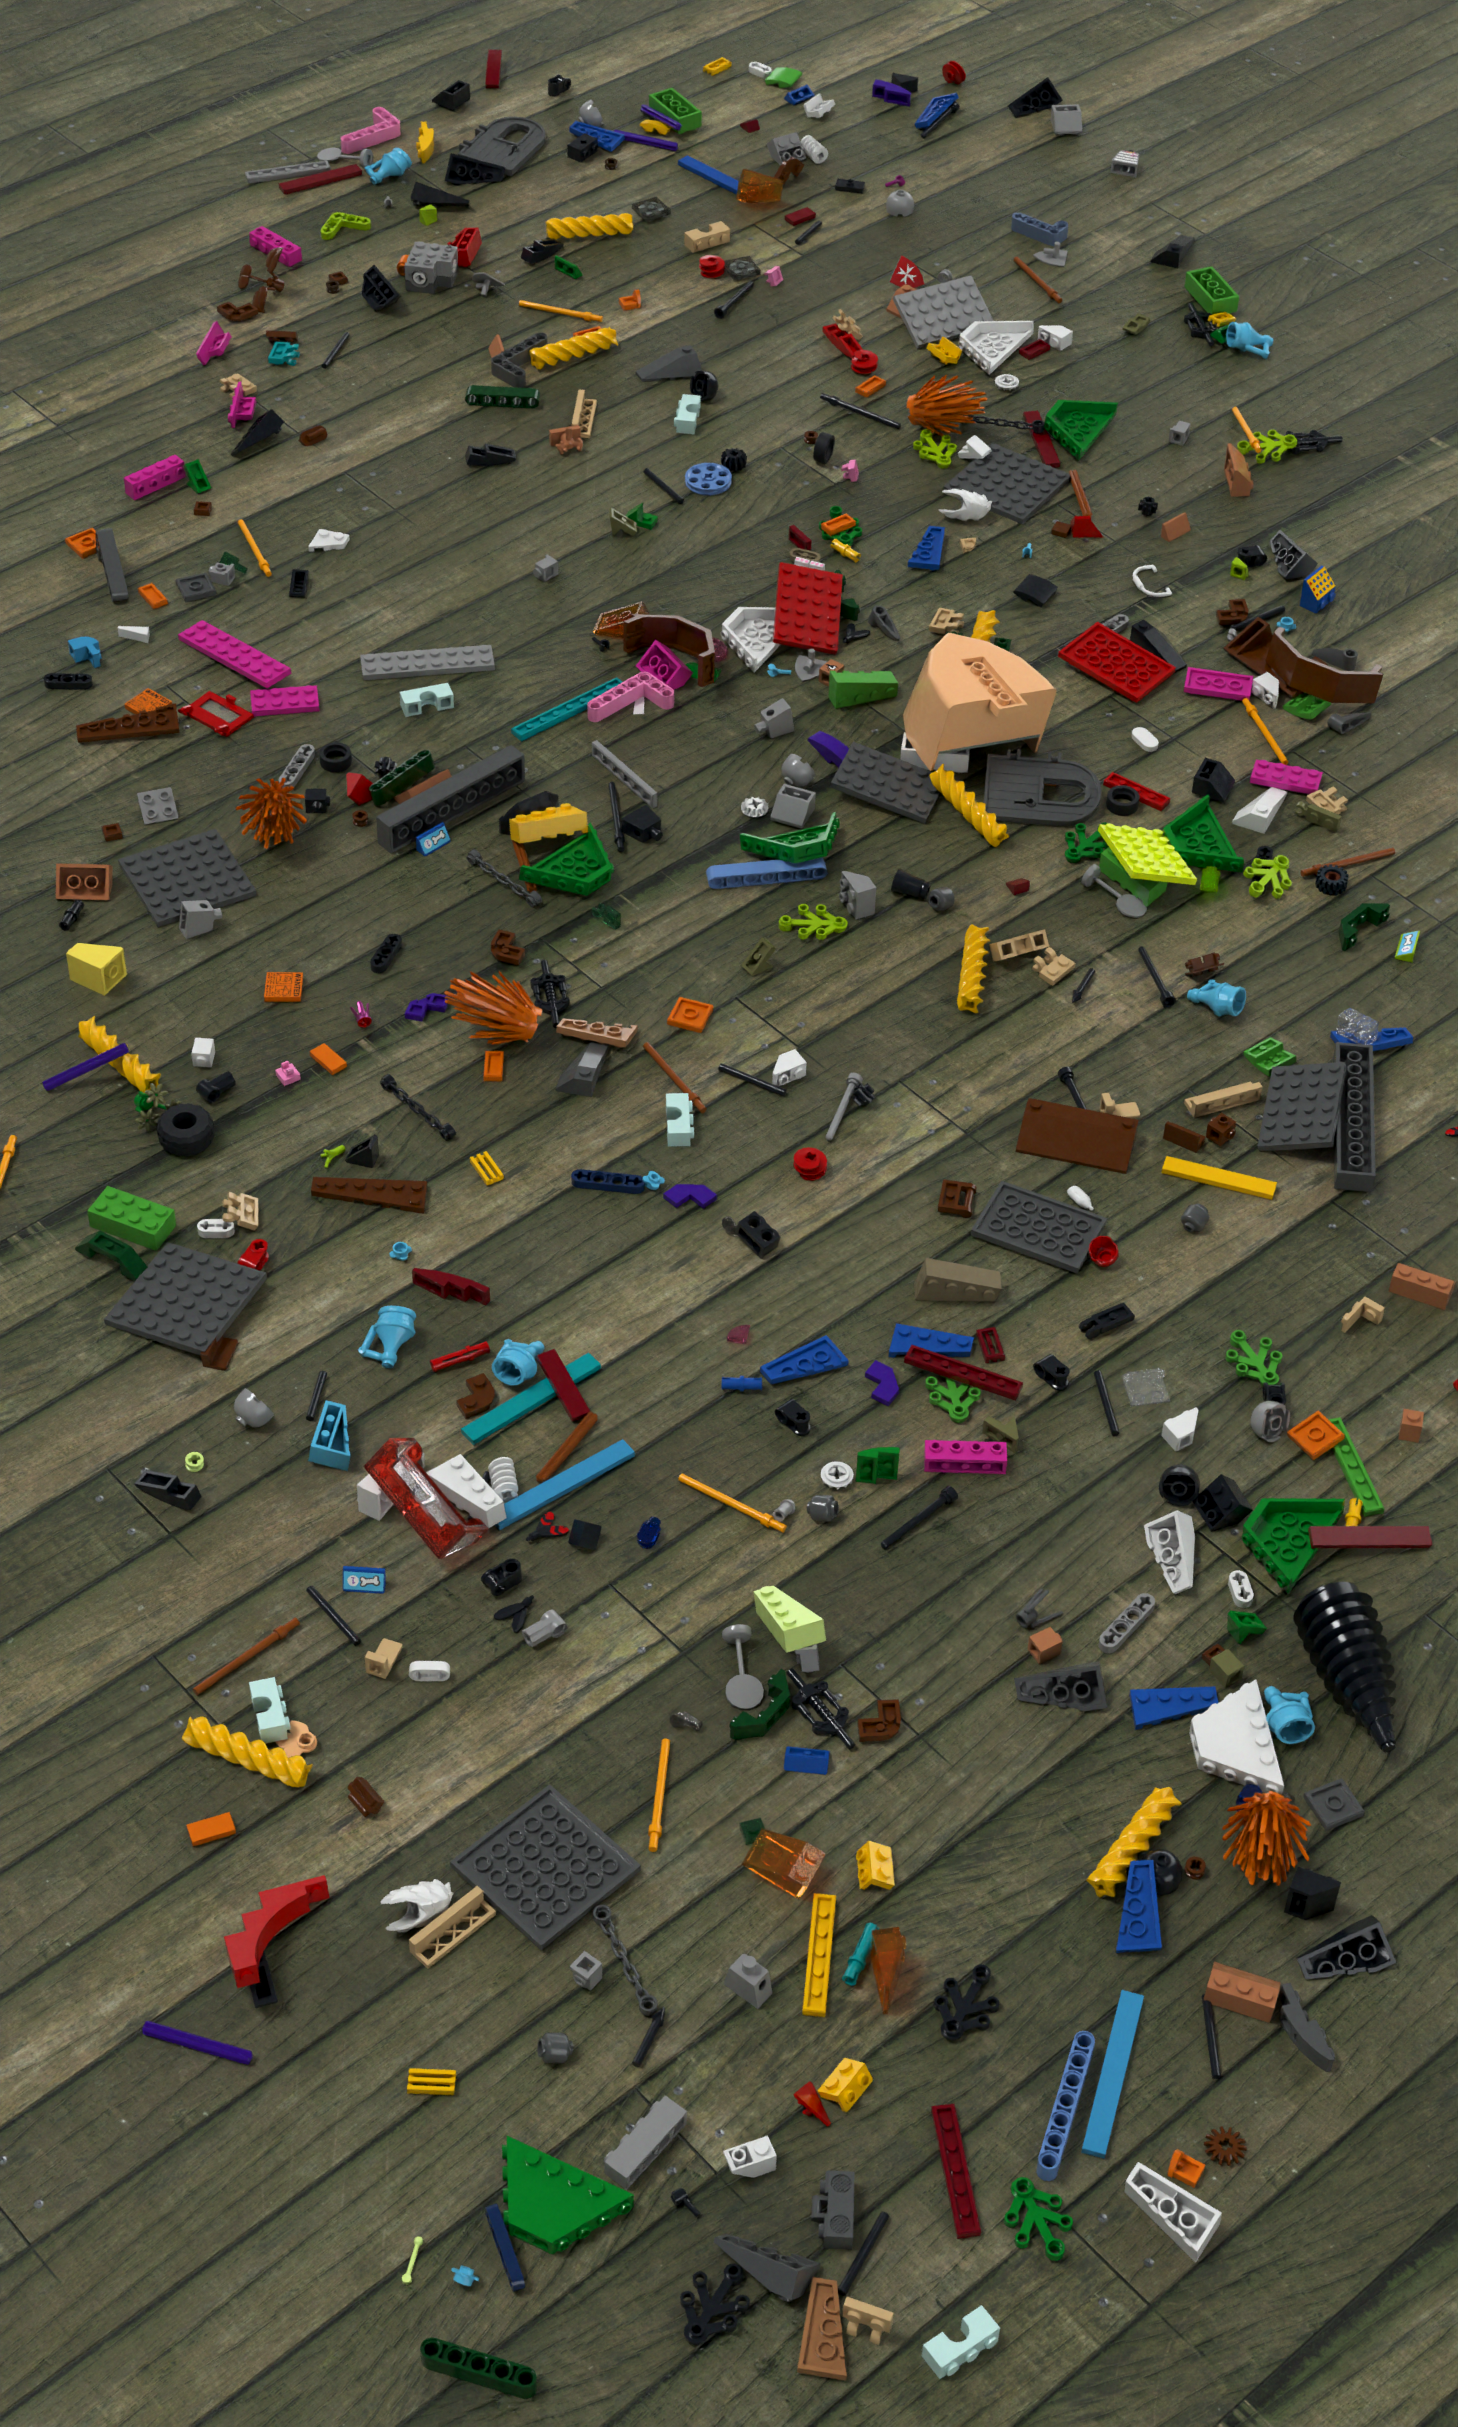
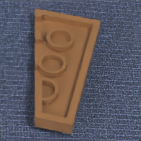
M562 1019L557 1025L556 1033L563 1034L564 1036L578 1037L582 1040L597 1041L600 1044H610L618 1048H626L637 1033L638 1026L631 1025V1028H624L622 1024L616 1023L614 1026H604V1022L587 1024L585 1020Z
M812 2277L797 2372L846 2381L847 2374L837 2281Z

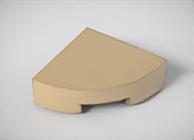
M976 538L960 539L963 553L975 548Z

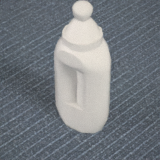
M1072 1186L1067 1190L1069 1197L1080 1207L1093 1211L1094 1208L1089 1196L1081 1188Z

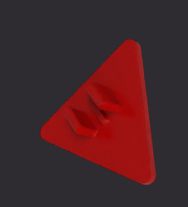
M809 2081L794 2093V2097L798 2100V2104L807 2108L802 2111L803 2114L808 2116L814 2114L826 2126H829L831 2122L813 2083Z

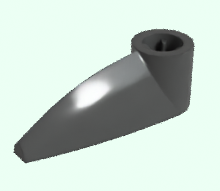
M880 605L874 606L869 615L868 623L873 627H878L890 639L900 640L897 628L886 609Z
M1333 648L1314 649L1312 655L1338 668L1352 671L1356 667L1358 652L1354 649L1343 651Z
M1362 712L1344 716L1334 713L1328 720V726L1344 734L1369 719L1371 713Z

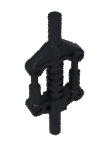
M1189 303L1188 307L1191 312L1184 316V323L1188 324L1191 331L1190 336L1205 338L1209 346H1213L1214 341L1210 333L1219 329V327L1213 324V321H1207L1212 314L1197 311L1194 304ZM1192 321H1195V323L1197 324L1198 328L1195 327L1194 324L1191 323V322H1192Z
M1311 430L1310 433L1304 434L1293 433L1292 431L1286 432V435H1294L1297 439L1296 447L1289 449L1293 454L1313 449L1322 452L1328 443L1342 442L1343 440L1342 436L1327 437L1316 430Z
M542 960L543 974L537 978H532L530 981L531 989L536 997L534 1005L541 1008L542 1012L551 1015L553 1027L557 1028L559 1024L558 1014L570 1005V999L566 997V977L550 973L548 961ZM554 986H558L560 994H562V998L558 1001L556 1000ZM539 988L545 989L547 1002L540 999Z
M793 1668L789 1669L787 1675L799 1688L798 1693L792 1697L791 1707L794 1710H798L805 1719L809 1720L812 1724V1731L815 1734L837 1735L849 1750L854 1748L855 1743L844 1731L849 1710L838 1704L837 1699L828 1689V1683L820 1681L817 1684L809 1683L806 1685ZM820 1696H824L830 1704L835 1706L838 1710L836 1716L820 1700ZM809 1703L824 1722L815 1721L810 1711L805 1707V1704Z

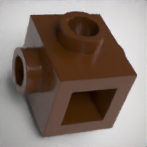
M1220 1113L1208 1123L1206 1138L1222 1146L1226 1141L1231 1140L1235 1136L1236 1121Z

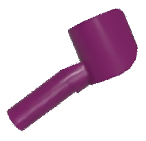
M897 175L895 180L886 183L885 186L888 187L897 183L899 186H903L905 181L901 175Z

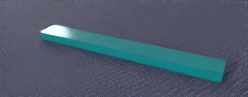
M616 677L511 728V733L520 741L532 737L587 710V704L590 700L619 685L622 681Z
M588 1352L565 1367L576 1384L601 1369V1364ZM546 1377L461 1428V1433L475 1445L555 1397L556 1393Z

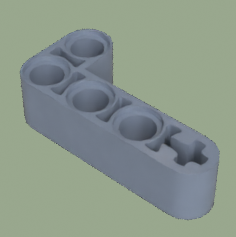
M1014 213L1012 215L1011 229L1014 232L1049 246H1054L1055 242L1062 243L1067 239L1068 223L1058 221L1054 225H1050L1023 213Z

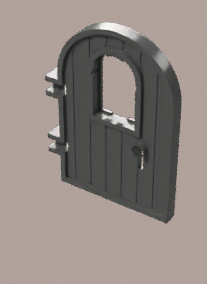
M499 118L487 126L480 124L479 129H475V137L471 141L464 139L463 144H459L458 155L504 166V174L513 176L544 145L545 130L538 122L528 118ZM513 130L527 132L518 143L503 139Z
M1008 749L1007 756L988 754L984 803L986 804L987 813L996 814V821L1073 826L1085 822L1097 811L1101 800V785L1098 778L1089 768L1080 763L1061 760L1062 753L1058 752V757L1051 756L1052 752H1048V759L1020 757L1021 749H1018L1017 754L1011 753V749ZM1044 784L1079 787L1084 791L1085 796L1080 802L1069 803L1043 800L1042 794H1044Z

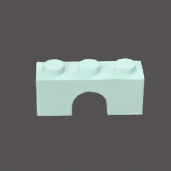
M682 395V399L678 402L676 417L674 418L676 433L695 434L697 417H699L701 409V396Z
M444 683L400 692V705L405 717L422 714L421 707L426 704L436 706L438 711L454 708V697L449 684Z
M688 1093L666 1094L668 1147L690 1146V1138H694V1127H690V1125H693V1114H689V1112H692V1101H689Z
M275 1677L249 1682L254 1712L266 1711L256 1714L261 1740L266 1744L288 1739L287 1730L291 1728L289 1717H284V1714L287 1713L285 1701H280V1698H283L281 1685H276Z
M982 2305L962 2318L961 2331L967 2339L962 2342H954L948 2339L944 2332H941L923 2345L922 2357L939 2379L945 2375H953L964 2362L967 2361L969 2363L973 2361L980 2351L985 2348L990 2349L998 2342L1000 2327Z

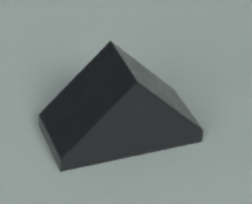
M892 73V84L900 86L910 93L918 90V77Z
M374 1134L351 1147L345 1161L350 1164L373 1168L379 1156L378 1136Z

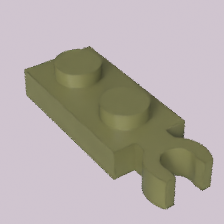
M1302 801L1297 804L1296 807L1298 809L1295 814L1306 816V821L1333 832L1339 830L1341 815L1314 804L1307 806Z

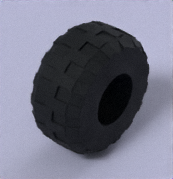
M190 1103L170 1107L161 1115L157 1122L159 1143L167 1152L173 1153L176 1156L189 1157L203 1152L213 1142L214 1123L210 1113L202 1107Z

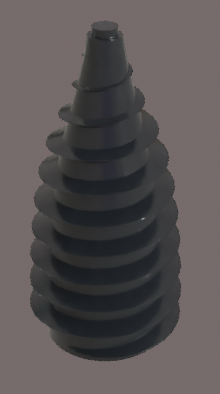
M1335 1582L1321 1586L1307 1594L1300 1601L1294 1612L1293 1621L1298 1627V1636L1303 1640L1304 1649L1310 1654L1311 1663L1317 1667V1675L1324 1680L1326 1690L1333 1693V1700L1343 1706L1345 1714L1355 1717L1356 1723L1367 1729V1733L1372 1736L1383 1752H1390L1395 1749L1396 1744L1395 1731L1392 1724L1394 1715L1391 1714V1707L1395 1704L1396 1700L1393 1697H1389V1695L1395 1690L1396 1683L1389 1680L1394 1674V1667L1388 1664L1391 1659V1653L1385 1649L1387 1639L1381 1635L1383 1631L1382 1624L1376 1621L1378 1612L1372 1607L1373 1598L1367 1593L1359 1592L1358 1587L1350 1582Z

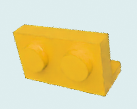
M942 337L939 344L928 343L926 348L931 352V355L938 357L940 362L944 364H957L962 350L946 337Z
M872 1841L866 1842L856 1853L860 1889L865 1890L872 1884L890 1890L895 1886L891 1847Z
M844 2058L817 2091L821 2098L838 2102L842 2111L848 2112L872 2083L873 2078L865 2063Z

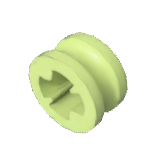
M191 1452L185 1457V1467L187 1470L197 1472L203 1468L204 1458L202 1454Z

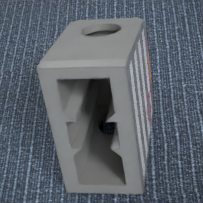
M1120 150L1111 161L1110 173L1136 177L1139 154L1133 150Z

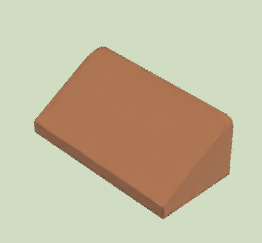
M499 334L495 336L489 346L491 358L504 351Z
M1184 512L1163 523L1161 537L1171 542L1189 532L1190 525L1187 514Z

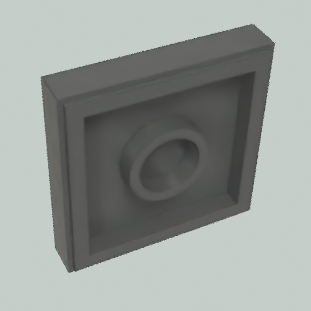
M206 572L175 579L185 602L216 595V590Z
M1342 1778L1307 1791L1303 1796L1326 1831L1363 1817L1365 1813Z

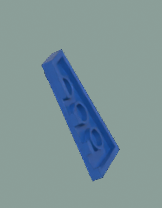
M952 93L934 97L915 122L916 129L929 127L937 117L959 98L958 94Z
M575 121L569 127V132L579 137L585 133L597 138L598 146L610 152L625 140V134Z
M928 527L922 541L918 544L917 550L913 552L912 558L909 559L907 567L939 570L945 527Z
M1405 1027L1384 1028L1381 1032L1365 1029L1364 1033L1346 1030V1033L1338 1034V1031H1331L1330 1036L1335 1044L1336 1042L1373 1045V1051L1413 1043V1036Z
M896 1323L888 1357H896V1355L906 1356L911 1345L943 1354L947 1357H970L974 1337Z
M825 1335L760 1366V1372L770 1384H776L848 1366L849 1360L829 1337Z
M1215 1686L1130 1690L1129 1694L1135 1730L1141 1729L1143 1725L1152 1724V1726L1161 1724V1721L1171 1718L1172 1720H1177L1187 1714L1196 1715L1204 1713L1212 1704H1218Z
M1153 1860L1131 1861L1116 1953L1162 1950L1154 1863Z

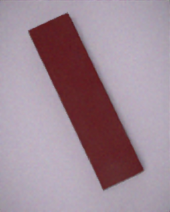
M552 1349L537 1355L536 1359L571 1421L584 1418L591 1411L556 1350Z

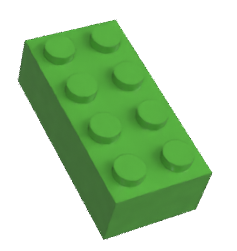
M669 88L649 95V107L681 123V130L673 129L676 133L683 134L686 131L702 127V112L675 89Z
M1212 266L1186 272L1185 288L1207 313L1214 315L1221 312L1229 314L1237 312L1239 295Z
M110 1186L104 1189L87 1211L90 1227L155 1251L159 1249L176 1227L174 1209Z

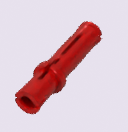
M487 1341L471 1347L468 1345L465 1346V1349L433 1360L431 1359L430 1364L433 1372L467 1360L473 1361L476 1357L489 1354L490 1348Z

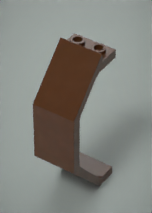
M631 614V618L624 621L623 651L630 653L642 647H650L657 640L668 648H676L698 658V686L704 687L714 683L715 650L710 629L678 615Z
M1279 627L1274 632L1266 662L1288 686L1331 703H1375L1384 675L1381 673L1383 666L1376 664L1368 672L1341 671L1302 656L1283 637L1284 628Z

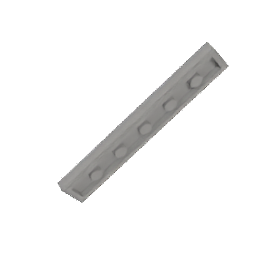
M328 161L247 171L245 172V177L249 184L314 175L330 171L331 167Z
M599 741L592 742V756L651 808L657 807V792Z

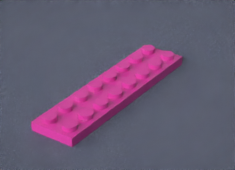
M203 620L178 634L179 640L265 688L271 687L292 674L290 667Z

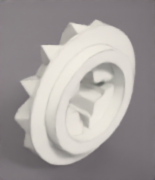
M1003 374L996 377L995 386L998 389H1004V391H1011V389L1015 390L1019 386V380L1013 375Z
M759 797L746 798L741 805L742 812L750 817L763 816L769 809L765 799H760Z
M830 1462L821 1470L823 1484H828L829 1488L836 1487L837 1490L840 1487L846 1488L848 1484L852 1483L853 1470L843 1462ZM836 1472L839 1474V1479H835Z

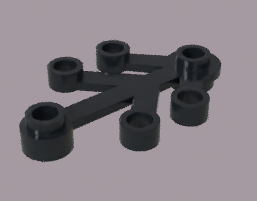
M979 1964L973 1968V1982L963 2000L957 1988V1980L947 1978L944 1981V1991L950 1994L956 2009V2013L952 2017L947 2007L948 1999L943 1995H939L934 1999V2008L940 2012L944 2021L941 2025V2034L945 2039L955 2041L963 2036L964 2031L975 2028L984 2031L989 2028L990 2018L985 2014L977 2016L976 2019L963 2021L967 2015L985 2010L995 2013L999 2009L1000 2002L998 1998L993 1996L988 1997L984 2001L973 2003L981 1986L990 1981L991 1971L988 1966ZM952 1984L954 1987L950 1988L947 1985ZM938 2002H943L944 2005H939V2004H937V2003H938ZM989 2003H995L996 2006H990ZM979 2021H985L986 2024H980Z
M732 2263L725 2267L724 2279L711 2300L706 2286L707 2275L702 2271H698L693 2275V2286L697 2288L703 2309L699 2319L694 2309L695 2295L691 2291H684L681 2294L680 2304L685 2309L688 2324L684 2328V2337L690 2344L700 2345L711 2334L735 2331L738 2320L736 2316L728 2313L736 2311L746 2312L749 2309L750 2299L743 2294L737 2296L735 2301L721 2304L731 2286H737L743 2280V2269L738 2264ZM734 2270V2271H737L738 2273L735 2274V2275H732V2274L729 2273V2271ZM703 2278L704 2281L699 2283L696 2279ZM689 2297L692 2300L690 2302H685L683 2299ZM740 2301H745L747 2304L745 2306H740L738 2303ZM728 2314L723 2318V2321L708 2324L712 2317ZM733 2321L734 2325L729 2326L726 2322ZM698 2329L701 2332L698 2334H694L692 2330Z

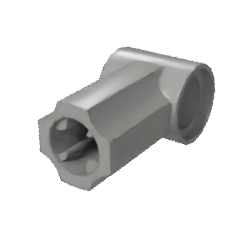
M549 1610L542 1615L540 1621L524 1629L522 1635L525 1642L533 1647L551 1636L553 1638L560 1637L566 1632L568 1626L555 1610Z

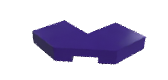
M431 993L426 995L424 999L411 1001L406 1009L405 1019L422 1022L427 1010L445 1013L449 1005L445 1003L447 999L444 997L447 995Z
M676 1184L663 1193V1198L675 1208L691 1199L704 1209L717 1200V1194L705 1185Z
M875 1360L865 1372L866 1378L879 1384L872 1392L871 1398L889 1406L899 1394L898 1384L893 1369Z

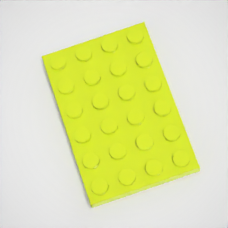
M1109 823L1106 825L1099 824L1098 832L1131 878L1189 885L1196 884L1197 878L1179 853L1174 850L1175 848L1170 845L1169 839L1163 835V831L1159 829L1147 830L1143 827L1131 828L1126 825L1120 827Z

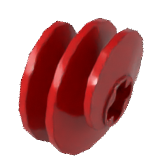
M949 61L942 67L943 77L947 83L954 82L959 85L965 81V71L958 62Z
M706 255L700 258L699 269L703 277L716 278L725 272V262L721 257Z
M858 350L854 353L855 357L851 360V369L854 372L868 374L877 369L878 356L868 350Z
M802 1148L794 1154L793 1167L800 1173L802 1179L814 1181L820 1179L826 1173L827 1158L822 1151L816 1148Z

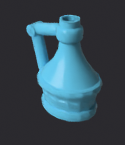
M396 147L391 152L385 153L381 160L366 166L365 170L371 176L370 181L376 185L385 177L402 176L404 171L412 165V161L405 151ZM378 167H380V169H379L377 172H374V171H373V170L377 169Z
M1231 322L1227 328L1226 341L1229 347H1236L1242 352L1249 351L1267 359L1270 354L1269 346L1273 344L1272 337L1260 335L1248 322ZM1254 345H1261V346H1263V350H1261V349H1259V348H1256V347H1253V346H1254Z
M1209 980L1200 989H1190L1187 993V999L1194 1003L1203 1002L1207 1004L1217 1016L1228 1014L1237 1016L1244 1008L1246 991L1240 986L1234 987L1227 982L1220 984L1215 982V980Z
M384 1306L380 1308L377 1323L370 1327L358 1352L362 1357L382 1361V1366L385 1368H393L397 1362L396 1353L398 1349L416 1333L414 1329L416 1313L406 1307ZM376 1334L382 1341L383 1353L369 1350Z
M510 1339L504 1340V1345L492 1363L494 1375L508 1385H519L524 1380L533 1378L537 1372L535 1358L543 1353L544 1344L540 1341L532 1342L528 1345L512 1342Z
M1274 1686L1265 1689V1700L1271 1705V1710L1266 1717L1269 1730L1276 1734L1277 1739L1287 1744H1296L1308 1739L1315 1730L1308 1700L1309 1694L1306 1692H1301L1300 1694L1281 1693Z

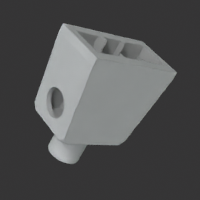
M783 698L762 710L760 713L761 722L754 725L758 734L765 731L770 738L795 731L791 707Z
M207 900L181 901L179 929L186 939L211 931L213 929V921L222 918L221 909H213Z
M742 1954L730 1966L724 1985L758 2009L772 1995L768 1970L757 1963L754 1957Z

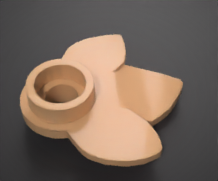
M290 1721L291 1729L290 1733H287L288 1739L276 1741L278 1747L284 1749L287 1757L309 1753L317 1747L316 1736L309 1732L306 1724L299 1721Z

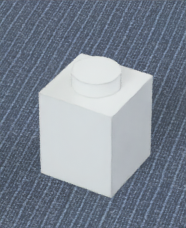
M195 1038L192 1049L193 1066L212 1067L215 1055L214 1039Z

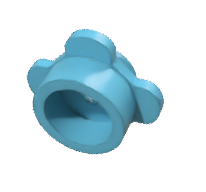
M1283 617L1280 622H1277V626L1284 628L1285 632L1296 628V625L1293 624V619L1290 617Z
M649 1171L648 1175L643 1176L642 1179L645 1182V1186L651 1190L658 1189L660 1184L665 1182V1179L654 1171Z
M397 1242L393 1245V1251L389 1255L391 1258L405 1261L408 1259V1254L412 1251V1248L404 1242Z
M461 2265L460 2269H451V2271L455 2272L453 2280L460 2284L472 2286L473 2280L479 2281V2277L473 2275L474 2270Z

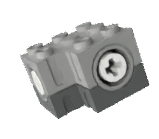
M415 242L404 265L406 291L434 294L437 286L452 288L459 273L458 247L438 245L437 243Z

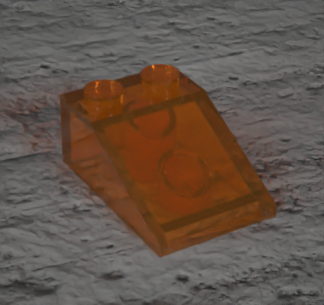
M743 169L738 182L736 200L749 204L780 201L784 180Z
M643 601L600 614L593 632L597 635L624 638V621L630 619L631 614H650Z
M761 1829L742 1865L800 1899L808 1888L826 1853L808 1842Z
M899 1927L872 1930L870 1959L883 2014H888L901 1973L902 1962L905 1961L904 1949L907 1947L905 1935H901Z

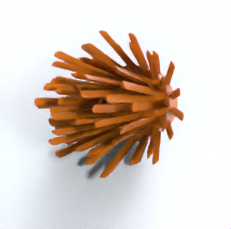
M946 374L935 383L933 381L935 379L934 375L917 394L909 396L907 408L910 411V416H908L910 422L913 425H921L940 436L944 434L933 428L947 433L952 431L962 434L960 431L940 424L959 427L958 424L950 422L976 423L975 421H968L973 418L963 415L985 413L984 411L970 410L984 409L983 406L980 407V402L987 401L986 397L967 400V398L986 395L985 392L967 394V392L976 390V388L971 387L951 391L971 384L973 381L963 384L959 383L939 390L957 379L958 376L945 381L947 378Z
M260 778L256 779L263 789L250 786V790L258 793L241 795L239 799L255 800L236 807V810L250 808L249 812L241 816V825L256 814L242 831V835H245L249 829L255 830L258 825L253 838L257 840L259 837L260 842L264 839L265 849H268L270 837L272 836L274 837V845L281 843L282 833L286 842L289 840L290 844H292L294 841L291 833L295 828L297 831L300 829L293 815L303 824L307 822V819L293 808L295 806L303 810L302 804L292 801V799H305L304 795L289 794L288 792L293 790L294 787L286 786L283 788L286 781L285 778H282L280 784L278 781L274 783V779H270V786Z
M471 971L472 980L485 989L468 980L466 982L456 978L450 980L452 983L450 988L456 990L457 995L445 991L444 994L447 995L444 997L447 999L445 1003L456 1006L453 1009L471 1014L457 1013L456 1016L451 1018L474 1025L504 1030H480L469 1038H500L487 1042L493 1045L517 1040L528 1042V1039L533 1037L538 1026L537 1016H541L542 1009L533 1004L519 981L516 983L513 980L512 985L500 971L499 975L503 978L505 984L495 975H492V978L503 988L499 985L495 987Z
M1273 1791L1263 1794L1253 1793L1254 1796L1243 1799V1801L1248 1803L1233 1806L1227 1810L1235 1811L1242 1809L1228 1819L1229 1823L1224 1825L1222 1830H1226L1240 1819L1242 1820L1223 1835L1222 1840H1227L1242 1825H1244V1828L1224 1854L1223 1859L1226 1860L1234 1848H1238L1233 1860V1867L1236 1864L1241 1865L1240 1868L1244 1871L1246 1866L1245 1876L1248 1878L1250 1885H1254L1256 1872L1259 1878H1263L1264 1881L1268 1880L1272 1868L1273 1883L1276 1882L1278 1886L1281 1884V1878L1283 1882L1287 1881L1286 1871L1288 1872L1290 1869L1288 1857H1290L1294 1868L1298 1863L1293 1851L1290 1835L1306 1861H1309V1856L1293 1831L1292 1826L1307 1841L1306 1831L1308 1830L1301 1822L1308 1826H1311V1824L1291 1810H1299L1298 1807L1288 1804L1289 1801H1292L1291 1799L1285 1798Z

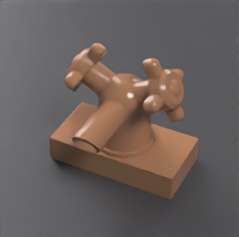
M579 425L549 430V443L551 446L557 447L560 455L573 447L577 448L578 452L581 451L583 441L580 438Z

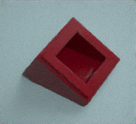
M757 119L740 123V127L748 133L760 130Z
M1020 878L1006 882V886L1013 895L1029 891L1030 881Z

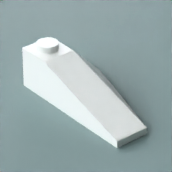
M1274 787L1269 788L1239 810L1232 824L1264 834L1288 792Z
M1176 1510L1144 1525L1147 1544L1153 1550L1156 1556L1155 1560L1161 1565L1164 1571L1163 1575L1174 1594L1193 1587L1195 1545L1192 1517Z

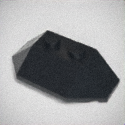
M375 265L363 274L362 296L374 311L391 307L402 297Z
M544 791L516 803L504 816L499 818V832L511 835L509 819L516 818L517 815H529L532 811H545L548 807H559V796L555 793Z

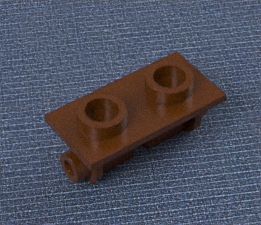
M1215 952L1202 956L1204 963H1202L1201 957L1189 959L1185 963V967L1189 969V972L1185 973V975L1192 974L1195 977L1202 975V971L1207 969L1208 972L1219 970L1218 966L1224 965V963L1219 964L1220 956Z

